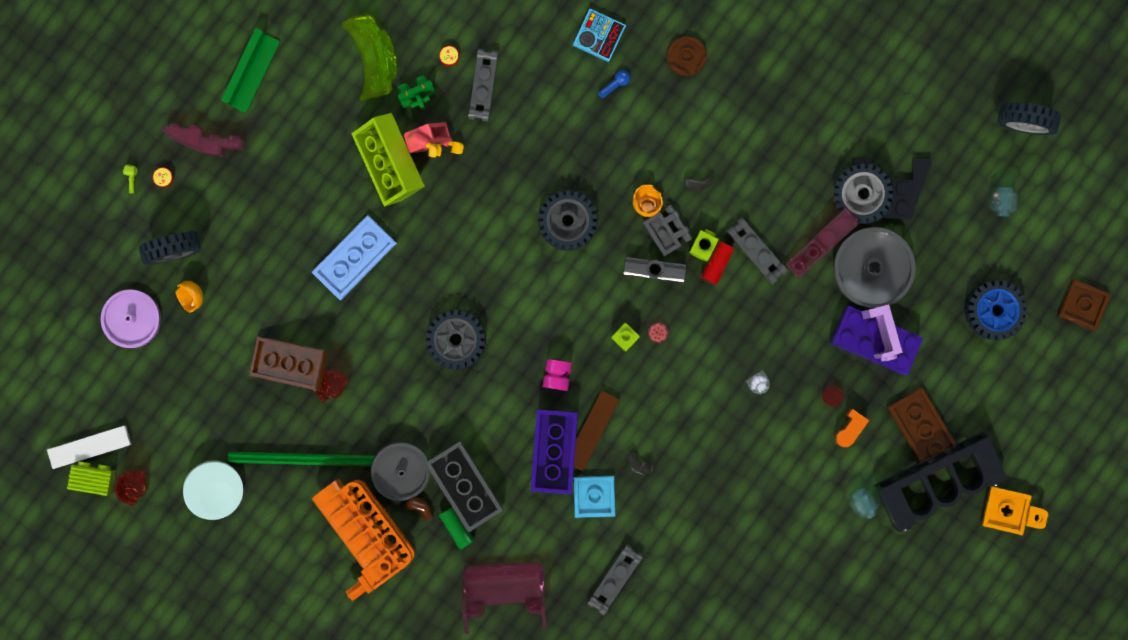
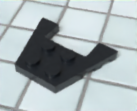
M853 157V166L871 164V158ZM913 159L911 180L892 179L896 191L895 202L892 205V209L882 219H912L932 159ZM867 188L862 189V195L864 199H867L870 193Z

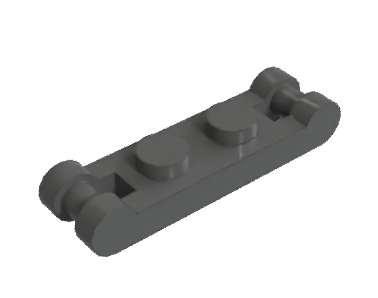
M478 48L468 119L475 120V118H478L485 122L489 121L498 51L492 50V52H488L485 49ZM483 59L491 60L490 65H483ZM477 105L484 106V110H476Z
M742 217L736 221L737 224L733 227L730 226L726 232L772 285L778 281L777 278L781 275L784 276L788 270L749 227L747 222ZM743 229L746 234L740 238L737 233ZM773 264L776 269L771 273L768 268Z
M626 544L587 602V605L591 608L594 606L604 616L644 555L640 552H635L630 545ZM626 556L632 559L630 564L624 561ZM600 595L607 598L604 603L598 600Z

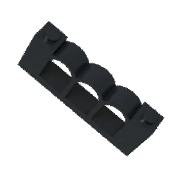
M980 432L875 484L874 487L892 527L899 533L907 531L917 524L915 519L923 520L930 517L936 510L937 505L941 507L953 506L960 500L962 492L970 495L977 494L985 486L990 488L1000 485L1007 477L990 437ZM971 455L977 475L972 483L961 485L952 463ZM945 467L952 487L949 494L939 498L935 496L927 476ZM920 480L926 493V503L920 509L911 510L901 489Z

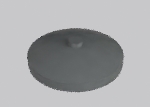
M878 227L865 228L850 235L838 248L833 265L834 277L843 295L859 306L876 308L892 305L904 297L910 289L915 276V259L909 245L895 232Z

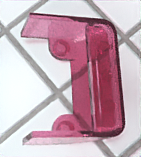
M540 563L469 566L463 570L462 616L465 634H469V618L481 617L485 612V605L525 603L527 612L541 614L542 628L547 629L543 566Z

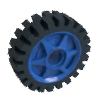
M1005 281L983 283L968 296V301L965 303L966 321L970 324L971 330H974V333L984 339L1004 340L1010 338L1023 328L1022 325L1027 320L1025 317L1028 315V311H1026L1028 305L1024 301L1026 298L1024 295H1021V291L1018 288H1015V285ZM994 305L1000 308L998 316H995L992 312Z

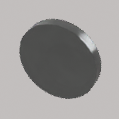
M390 443L381 448L373 458L370 471L372 482L377 491L388 499L395 501L409 500L421 493L427 485L430 470L425 463L428 460L424 453L411 443Z

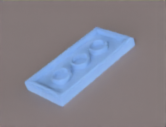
M367 215L312 273L339 300H342L397 243Z

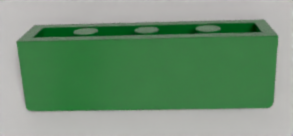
M255 28L221 99L222 102L247 113L278 49L279 40Z

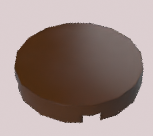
M684 36L674 40L667 52V63L670 69L684 77L699 73L707 59L703 43L691 36Z

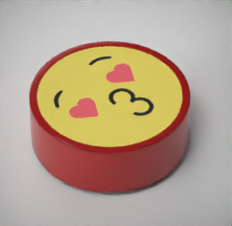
M453 46L443 47L439 53L441 63L448 67L456 65L459 61L458 50Z
M160 167L154 171L152 179L157 186L167 188L172 185L174 175L171 170Z

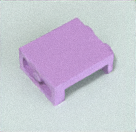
M884 305L862 311L863 319L876 317L885 351L874 354L875 359L881 358V361H889L898 358L897 354L903 352L890 306Z

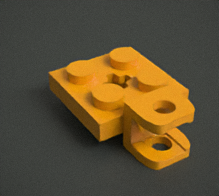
M990 487L982 526L1023 535L1025 526L1038 529L1045 528L1048 512L1044 509L1030 506L1032 497L1030 495ZM1009 505V509L1012 510L1011 514L1008 513L1007 516H1003L1004 513L1001 512V509Z

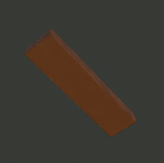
M602 390L576 439L574 467L581 471L584 470L619 402V399Z

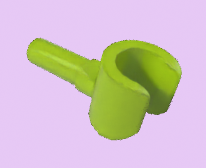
M128 164L124 166L123 174L129 176V193H134V180L138 169Z

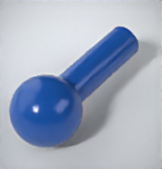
M626 70L618 71L615 74V79L600 90L598 95L603 99L618 86L627 85L631 79L630 74Z

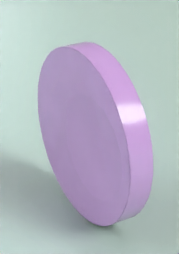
M123 290L114 294L107 300L101 312V326L105 335L114 344L125 348H137L146 345L156 336L161 324V314L157 303L146 293L137 290Z

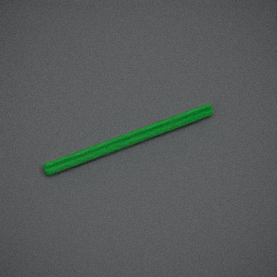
M229 452L228 462L371 467L375 456Z

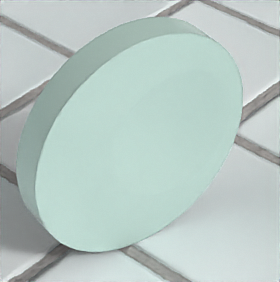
M206 461L195 466L188 473L183 484V497L187 507L196 516L207 520H217L230 515L236 510L243 496V484L239 474L232 466L221 461Z

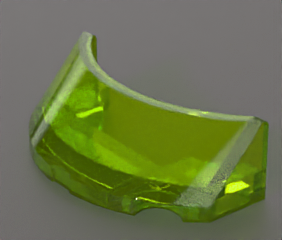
M371 15L354 16L342 22V27L354 39L363 59L365 80L361 96L359 97L360 101L390 94L393 89L391 87L393 79L397 76V59L385 29L381 30L378 27L376 19Z

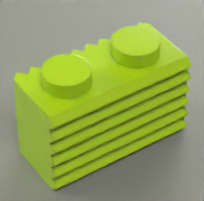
M78 461V464L71 465L67 489L105 496L112 495L116 471L110 470L111 466L98 465V468L91 467V463Z

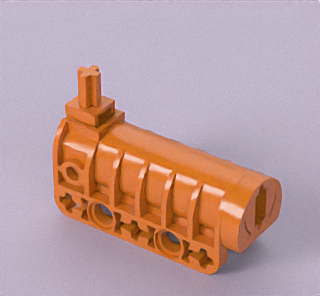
M338 479L311 498L363 568L361 571L363 575L358 578L359 582L345 591L352 601L367 591L369 594L406 567L414 558V548L364 481L354 480L344 486L341 480ZM355 487H358L359 490L356 493H354L353 489ZM364 494L365 498L359 501L358 498ZM364 502H369L372 505L371 511L365 509ZM377 512L378 514L372 518L371 515ZM383 520L384 523L378 526L377 522ZM388 527L389 530L385 534H383L382 531L386 530V528ZM388 535L395 536L396 543H391L388 540ZM401 544L402 548H398L396 551L395 548ZM407 553V557L402 558L400 556L401 554Z

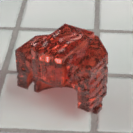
M325 370L320 391L314 390V393L324 403L331 397L335 399L345 392L343 387L350 381L342 371Z
M134 469L119 475L114 487L118 500L131 506L136 505L139 497L144 496L147 492L149 484L145 483L148 473Z

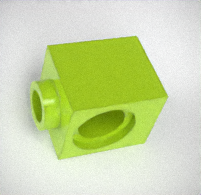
M707 229L704 232L700 230L689 254L707 262L719 240L715 238L716 234ZM706 239L710 244L709 249H701L699 246L700 240Z
M624 323L611 339L626 352L640 336L629 325Z

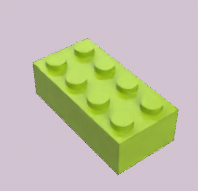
M392 113L374 117L351 133L384 207L401 202L425 187Z

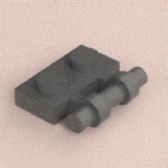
M672 205L665 208L669 215L666 218L659 212L643 222L663 256L668 255L681 246L678 238L681 236L686 243L693 239L689 233L688 226L683 224L679 217L681 215L678 211H675ZM671 221H673L678 229L676 233H673L668 225Z

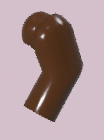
M413 497L406 501L407 509L421 511L425 521L434 517L426 500Z

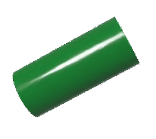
M453 507L438 515L459 550L475 541L472 534L466 530Z

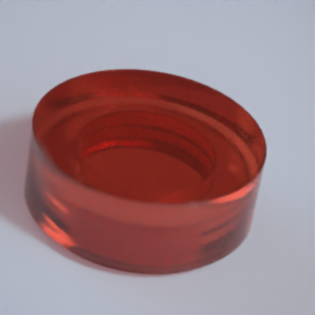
M830 386L823 391L822 400L828 406H838L843 400V393L838 387Z

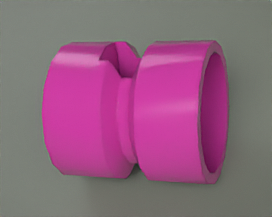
M547 359L545 370L548 374L544 376L542 387L568 391L570 380L567 378V375L571 374L572 363Z

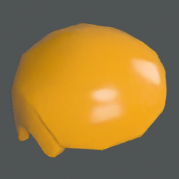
M650 184L638 187L633 195V207L636 212L644 217H653L660 212L663 205L661 192L655 190L653 185Z
M183 281L177 285L180 288L176 290V296L187 312L191 313L203 304V292L199 285L193 281Z

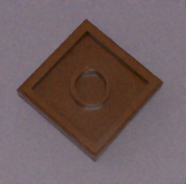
M1072 279L1057 316L1092 331H1097L1111 294Z

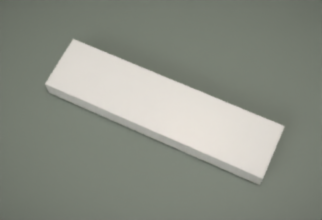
M125 425L48 449L47 452L52 469H56L132 444Z

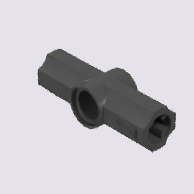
M626 257L624 275L684 282L686 265L630 257ZM656 264L660 267L658 275L650 273L649 268L651 265Z

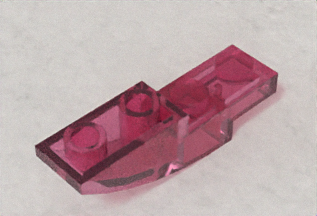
M168 124V127H162V131L170 138L185 147L203 154L225 157V149L245 150L246 142L240 140L239 136H228V139H222L220 135L208 134V138H206L207 132L201 129V126L189 125L188 128H181V125Z
M845 208L785 265L800 279L860 222Z

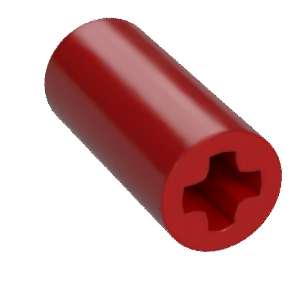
M718 241L701 278L717 285L734 248Z

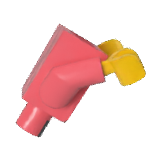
M446 122L426 124L404 133V141L410 153L429 150L428 156H441V145L446 147L452 146L451 153L462 154L463 144L452 141Z

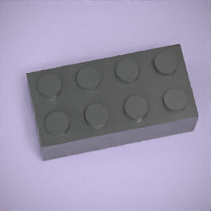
M462 441L425 463L468 533L504 510Z

